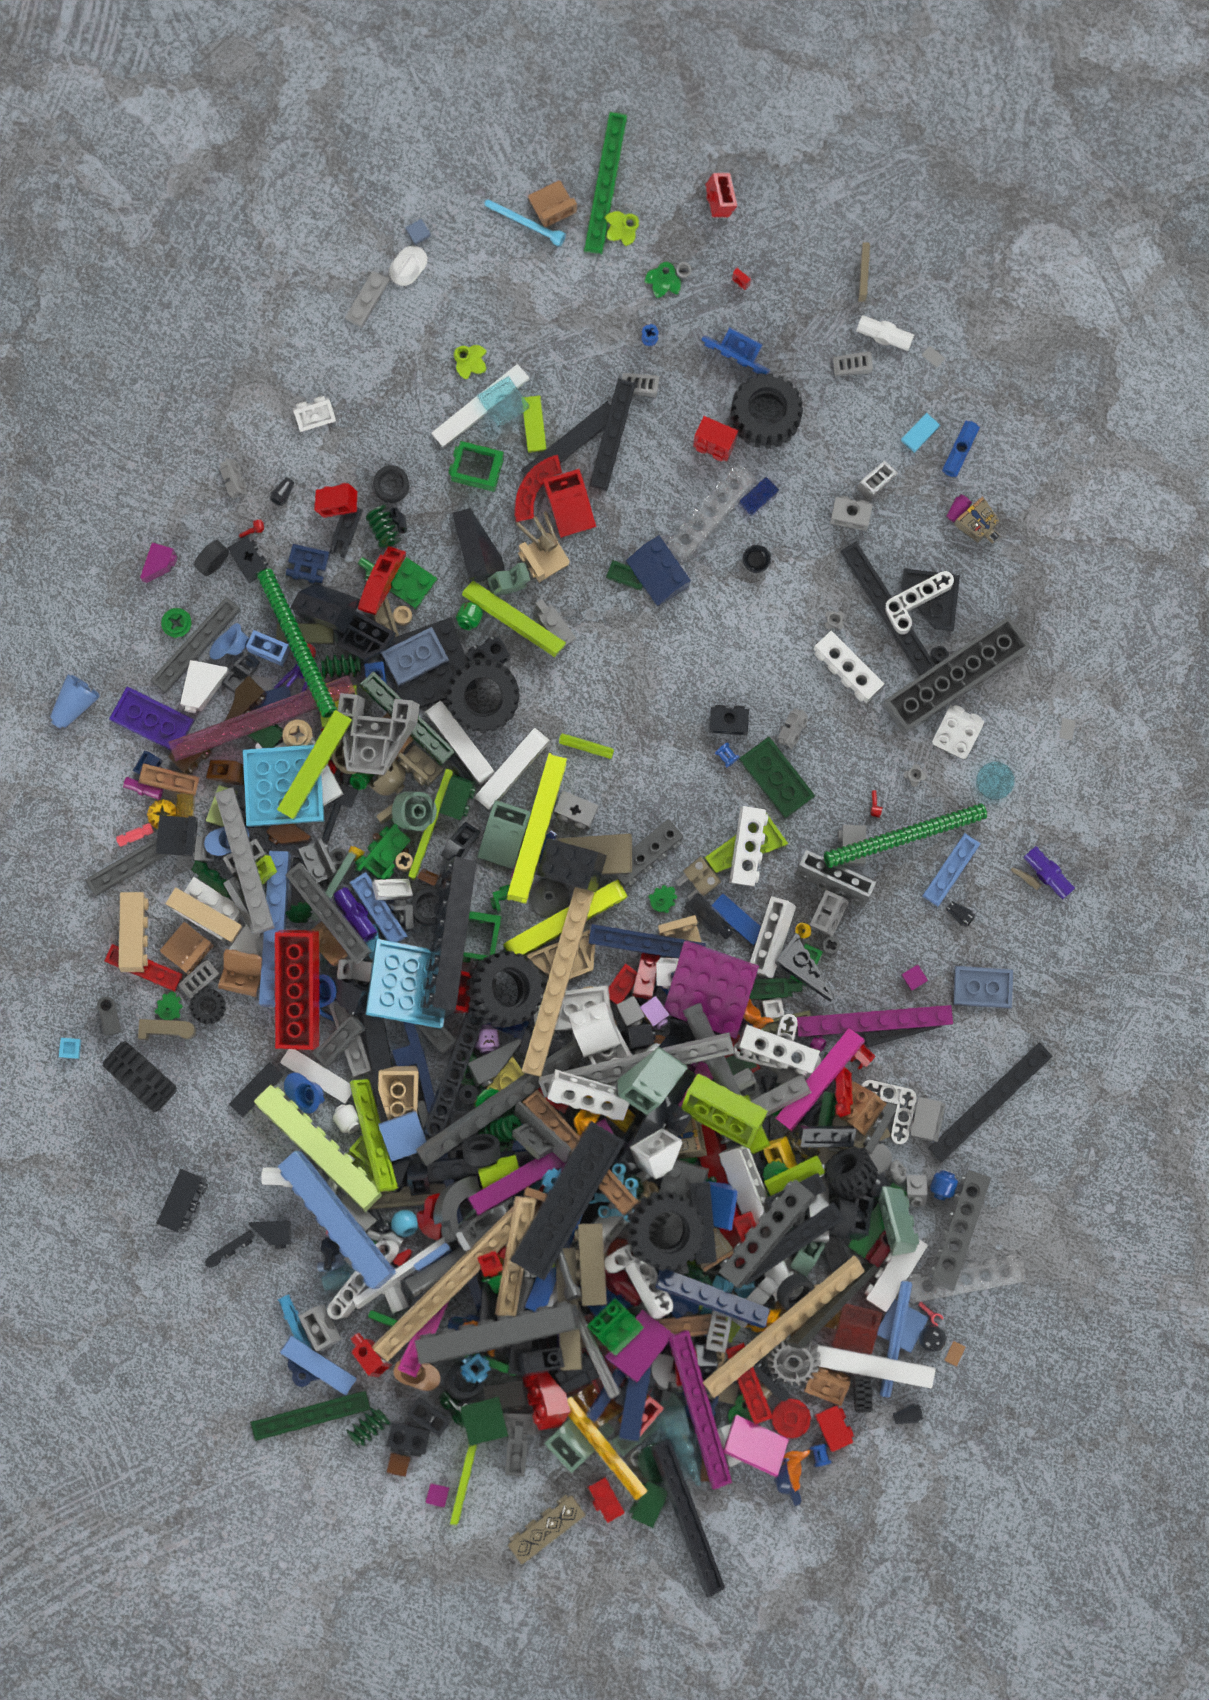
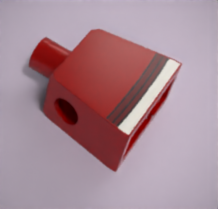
M360 1333L355 1334L350 1339L355 1346L351 1353L368 1376L380 1377L393 1365L390 1360L387 1362L373 1350L372 1346L375 1344L373 1340L364 1339Z

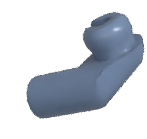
M343 1254L334 1256L335 1261H332L331 1271L346 1264ZM318 1262V1271L328 1272L324 1270V1262Z

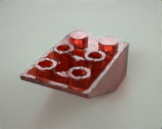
M846 1303L840 1309L832 1348L871 1355L883 1312Z

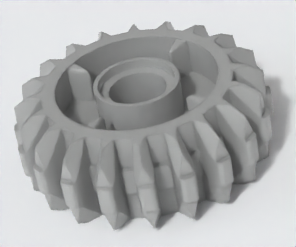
M789 1335L767 1354V1359L769 1360L767 1365L771 1367V1374H776V1380L782 1378L783 1384L789 1381L790 1386L793 1385V1382H797L800 1386L801 1380L807 1384L809 1378H814L812 1372L817 1373L819 1371L818 1366L821 1364V1361L817 1359L820 1358V1352H817V1345H812V1339L803 1349L790 1347L787 1343L791 1338V1335ZM796 1357L798 1361L793 1362L790 1358Z

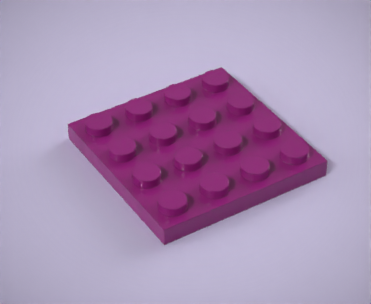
M685 940L664 1008L670 1016L687 1021L688 1019L685 1017L683 1010L701 1003L703 1012H705L713 1031L721 1034L729 1033L730 1037L737 1038L759 966Z

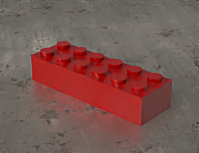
M279 930L275 932V1049L314 1050L319 1047V931Z

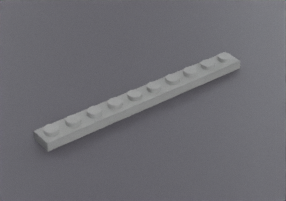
M729 1033L661 1048L685 1065L734 1053ZM652 1051L563 1072L603 1084L617 1081ZM554 1074L539 1077L544 1097H548L549 1087Z

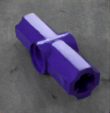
M1037 846L1023 857L1036 871L1038 878L1045 885H1049L1062 900L1075 889L1064 877L1060 867L1054 861L1049 860Z
M348 888L336 891L333 899L344 913L345 918L364 942L374 939L377 936V930L367 917V909L355 900Z

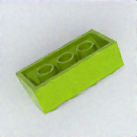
M697 1074L688 1089L681 1106L684 1111L692 1115L691 1118L748 1149L768 1112L760 1105L748 1101L743 1096L733 1093L726 1087L720 1086L700 1074Z

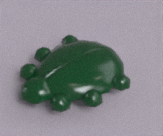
M299 901L298 905H291L290 911H286L285 914L293 923H307V919L313 914L311 913L313 909L306 901L304 903Z

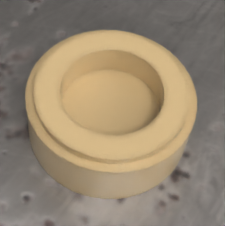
M406 606L397 607L393 612L394 621L400 626L408 625L412 620L411 610Z

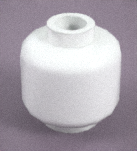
M342 1104L336 1108L333 1121L341 1132L352 1134L361 1127L357 1110L353 1105L345 1106V1104Z

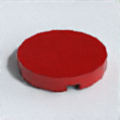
M789 1398L786 1401H781L772 1411L773 1418L771 1420L773 1427L777 1433L785 1438L793 1439L800 1437L810 1427V1411L798 1399Z

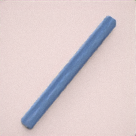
M909 1281L901 1282L887 1358L898 1360L912 1283ZM882 1379L880 1396H891L892 1380Z

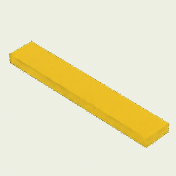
M572 1396L567 1399L571 1411L568 1415L569 1418L636 1500L647 1492L645 1487L592 1421L586 1417V1414Z

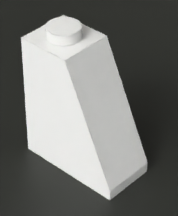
M190 660L180 703L185 708V711L190 713L202 712L221 687L223 679L230 672L228 667Z

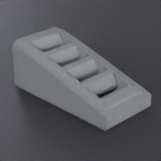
M871 352L833 357L834 376L872 373ZM858 360V367L855 368V361ZM862 360H866V366H863ZM847 361H850V369L847 368ZM839 362H843V370H840Z
M622 374L623 380L631 379V382L638 381L637 388L634 389L633 394L656 398L660 376ZM642 381L645 382L644 388H641ZM649 383H653L652 389H648Z
M883 461L860 481L857 490L870 501L898 473L886 461ZM882 469L889 475L888 477L881 471Z
M206 959L178 985L191 1000L194 994H197L199 990H203L216 980L220 973ZM206 967L212 974L210 977L204 971ZM200 972L206 978L204 982L198 976ZM194 977L200 983V986L197 987L192 981ZM188 982L195 989L193 992L186 986Z
M713 1310L705 1345L706 1349L725 1353L732 1317ZM716 1315L728 1317L727 1321L716 1319ZM714 1324L726 1325L725 1329L714 1327ZM713 1331L724 1333V1337L712 1335ZM711 1340L722 1341V1345L711 1343Z

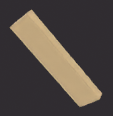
M176 887L165 903L172 909L232 943L242 928V925Z

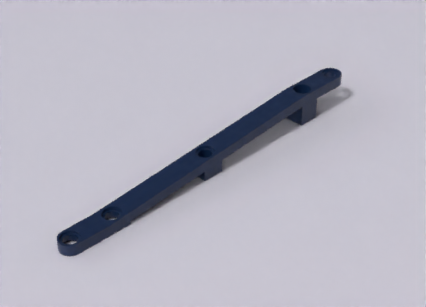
M403 1022L411 1045L393 1050L392 1052L397 1066L417 1065L429 1114L435 1094L427 1060L415 1024ZM431 1125L433 1134H437L438 1128L435 1125ZM448 1152L439 1157V1159L449 1158ZM454 1179L444 1180L445 1187L454 1183ZM460 1204L457 1209L458 1224L463 1220ZM475 1274L468 1281V1285L479 1313L481 1288Z

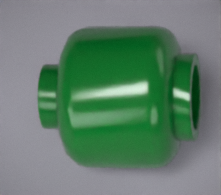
M473 602L462 603L456 614L458 625L465 630L477 628L484 615L483 610Z

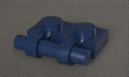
M293 544L288 562L289 564H294L295 567L294 570L287 568L286 576H290L295 580H308L309 583L313 584L316 582L323 584L324 576H319L317 573L318 570L326 572L330 552ZM301 568H311V573L302 572Z

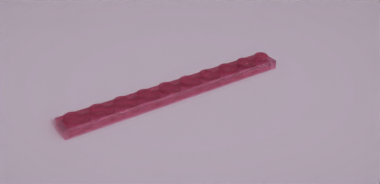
M349 675L326 683L333 702L339 701L340 693L356 694ZM307 690L169 741L168 743L175 761L318 709L319 707H317L312 692Z

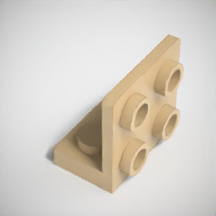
M695 915L658 925L657 929L660 936L701 942Z

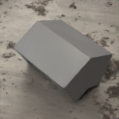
M197 836L194 860L206 863L214 862V855L205 849L204 841L206 836Z

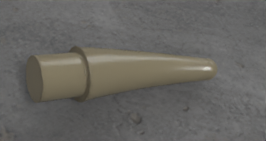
M1011 868L1013 873L1021 877L1034 889L1038 890L1042 886L1033 876L1021 870Z

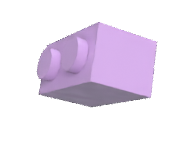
M656 996L640 1007L645 1021L648 1025L651 1024L652 1029L657 1028L660 1030L668 1024L669 1014Z

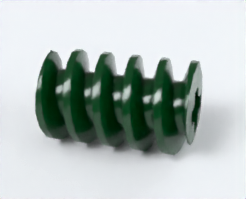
M386 505L378 506L366 515V520L369 522V527L373 528L372 533L375 535V540L379 541L378 546L380 548L392 547L401 541V538H395L399 532H392L396 526L389 525L393 521L392 518L386 519L390 513L388 511L383 512L386 509Z
M341 654L340 660H338L336 655H333L332 660H330L329 656L326 655L324 661L321 659L323 679L327 678V674L333 679L335 673L339 679L343 673L346 678H349L350 672L354 678L357 677L358 672L361 676V661L357 656L353 659L351 654H349L348 658L345 659L344 655Z
M511 1115L488 1123L478 1130V1134L493 1135L498 1138L499 1144H504L516 1140L512 1136L513 1130L522 1126V1123L517 1116Z
M378 1406V1410L370 1408L372 1415L364 1414L365 1421L360 1418L358 1419L360 1426L352 1424L353 1432L349 1429L346 1430L348 1436L358 1448H360L359 1444L364 1447L367 1445L365 1439L373 1440L371 1433L375 1436L379 1435L377 1428L383 1431L385 1429L383 1423L391 1424L390 1420Z

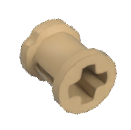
M406 852L398 854L395 860L397 868L403 872L409 871L413 864L411 855ZM402 858H405V860H409L407 862V866L399 864L402 862Z

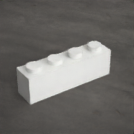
M772 896L770 898L750 963L759 966L757 972L759 976L770 979L774 977L777 967L775 962L781 955L796 908L794 904L787 900Z
M919 1240V1245H917L916 1251L913 1253L892 1256L890 1251L885 1259L887 1264L884 1268L880 1267L875 1274L877 1280L873 1285L869 1284L864 1294L867 1295L865 1300L883 1312H887L900 1291L901 1282L907 1280L928 1245Z

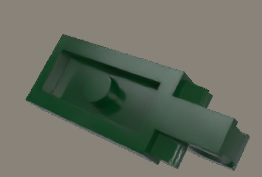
M195 860L191 870L199 875L198 878L222 896L231 897L223 884L227 879L222 878L218 871L208 868L207 863Z
M787 978L755 979L749 999L793 997V992L803 991L802 983H792V979Z

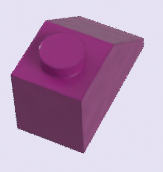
M152 542L140 576L142 582L148 583L171 571L172 566H175L177 562V555L173 548Z

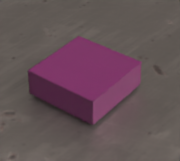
M918 964L901 974L911 991L928 981Z
M430 1483L425 1503L445 1508L450 1488Z

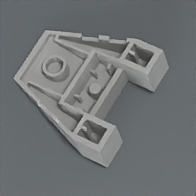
M340 693L338 712L352 719L350 726L343 736V750L347 771L385 775L416 726L420 705L411 700L394 699L392 719L363 716L365 699L359 695Z

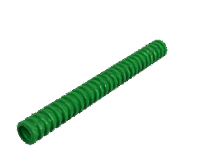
M272 569L262 570L257 577L267 599H269L268 601L278 623H280V627L283 633H285L284 636L287 638L289 647L294 653L293 655L303 673V677H305L310 692H312L317 707H319L321 716L323 718L331 717L334 711H338V709L335 707L323 677H321L319 668L316 667L317 664L314 662L315 660L309 647H307L308 645L298 627V623H296L293 613H291L292 611L278 584V580L275 574H273Z
M979 803L978 806L973 805L972 807H967V809L963 808L956 812L953 811L951 814L941 815L940 818L935 817L934 819H929V821L919 822L918 825L915 823L912 826H907V828L896 829V832L893 830L890 833L886 832L885 835L880 834L879 836H874V838L870 837L868 840L864 839L863 842L858 841L857 843H852V845L848 844L846 847L842 846L841 849L836 848L835 850H830V852L825 851L824 861L829 868H832L833 865H842L844 862L854 861L855 858L860 859L861 857H866V855L870 856L872 853L876 854L877 851L882 852L883 850H888V848L893 849L894 846L899 847V845L902 846L905 843L909 844L910 841L915 842L916 840H921V838H927V836L931 837L932 834L937 835L938 833H943V831L947 832L949 829L953 830L954 827L959 828V826L963 827L965 824L969 825L976 821L979 822L981 819L985 820L987 819V810L982 803Z

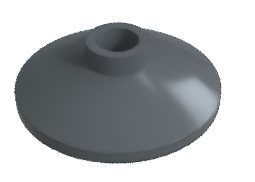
M550 879L541 880L531 890V906L539 915L551 917L566 908L568 892L560 882ZM547 894H552L553 898L551 900H547L545 896Z

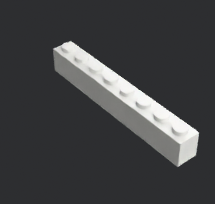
M743 1145L728 1148L719 1154L721 1165L727 1174L728 1183L738 1191L736 1203H738L741 1213L744 1214L751 1211L755 1223L758 1225L760 1216L764 1212L768 1213L770 1209L765 1201L768 1196L750 1149ZM770 1228L763 1229L762 1237H769L771 1234ZM788 1257L764 1274L765 1277L769 1275L780 1286L782 1281L788 1276L798 1274L796 1270L790 1267L793 1261L792 1257ZM803 1286L793 1291L790 1297H794L802 1292ZM778 1287L772 1293L776 1301H778L776 1295Z

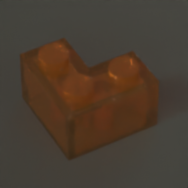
M590 1384L572 1398L586 1414L599 1393L594 1385ZM611 1398L599 1418L595 1422L592 1421L597 1429L624 1410L612 1400L613 1398Z

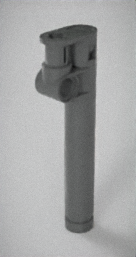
M701 1003L683 1010L696 1040L715 1036L706 1014L703 1012ZM724 1056L705 1060L715 1083L742 1096ZM720 1134L722 1137L721 1144L732 1141L730 1138Z
M461 1246L418 1272L414 1277L405 1280L413 1297L419 1296L422 1292L427 1291L436 1284L469 1250L464 1251Z

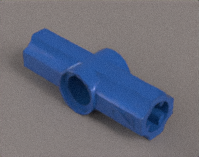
M972 421L964 422L942 469L946 475L950 477L958 476L980 429L977 423ZM957 446H963L965 451H958Z

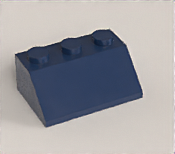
M660 535L642 545L626 560V563L631 567L633 573L642 583L657 607L681 593L690 585L691 579Z

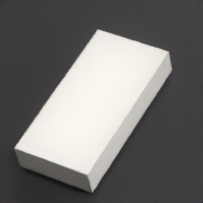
M409 879L374 880L372 882L376 900L411 899L413 897Z

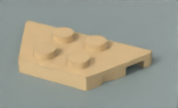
M590 930L582 934L569 980L593 971L595 945L588 944ZM559 942L527 954V958L533 961L548 977Z

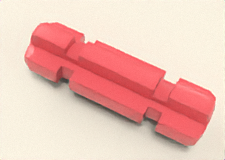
M147 823L142 828L138 827L126 832V835L117 836L116 841L122 847L127 845V842H134L143 838L144 835L152 834L154 831L151 824Z

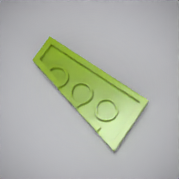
M768 816L767 825L763 827L765 841L760 846L762 854L788 844ZM752 822L748 825L749 832H756L757 826L755 823ZM736 835L704 857L715 873L732 866ZM747 841L745 844V849L748 852H752L754 849V845L750 841Z

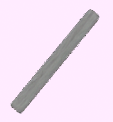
M579 1307V1318L582 1327L580 1335L608 1396L614 1398L619 1395V1391Z

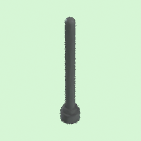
M562 1249L557 1259L566 1284L564 1292L566 1301H572L580 1298L582 1295L579 1287L573 1283Z

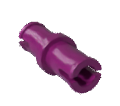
M126 777L124 780L123 788L138 792L141 796L146 795L160 800L163 795L162 788L138 783V780Z

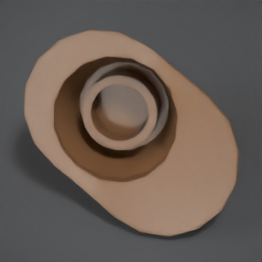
M401 1360L394 1367L396 1379L405 1385L430 1391L435 1389L440 1383L441 1376L439 1371L431 1364L421 1365L416 1378L397 1370Z

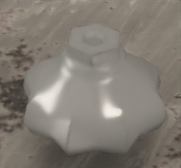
M896 1159L890 1163L889 1169L885 1174L888 1179H893L899 1184L906 1180L907 1169Z

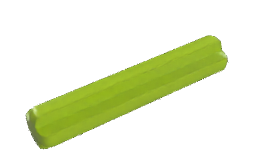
M564 733L559 738V743L605 758L612 759L614 754L613 748Z

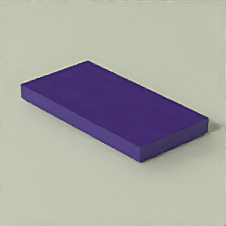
M126 686L109 718L110 721L172 752L184 742L195 721Z

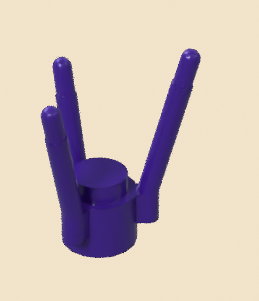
M297 663L293 667V669L274 686V689L279 688L291 676L292 678L286 684L287 687H289L297 677H299L300 679L305 678L303 677V673L301 672L300 667ZM306 681L298 698L296 709H299L308 687Z

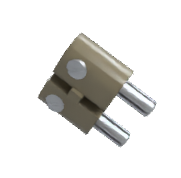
M702 856L683 870L685 874L676 880V884L681 886L689 879L696 887V890L687 896L689 900L697 892L705 896L721 883L720 878Z

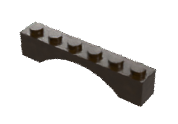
M248 676L235 689L232 707L221 725L201 739L181 743L168 758L185 774L194 773L199 767L198 764L202 760H207L212 755V750L216 746H221L226 740L225 737L230 732H235L243 719L246 720L253 713L252 709L256 705L260 706L265 702L267 693Z

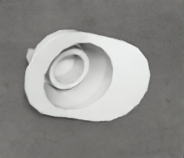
M417 246L404 248L391 263L389 268L391 280L400 286L412 284L427 265L426 253Z

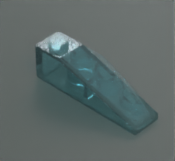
M681 1405L664 1408L655 1418L657 1427L662 1429L666 1438H670L676 1454L695 1484L700 1486L701 1481L697 1463L692 1455L694 1454V1449L690 1438H688L690 1430L685 1409Z

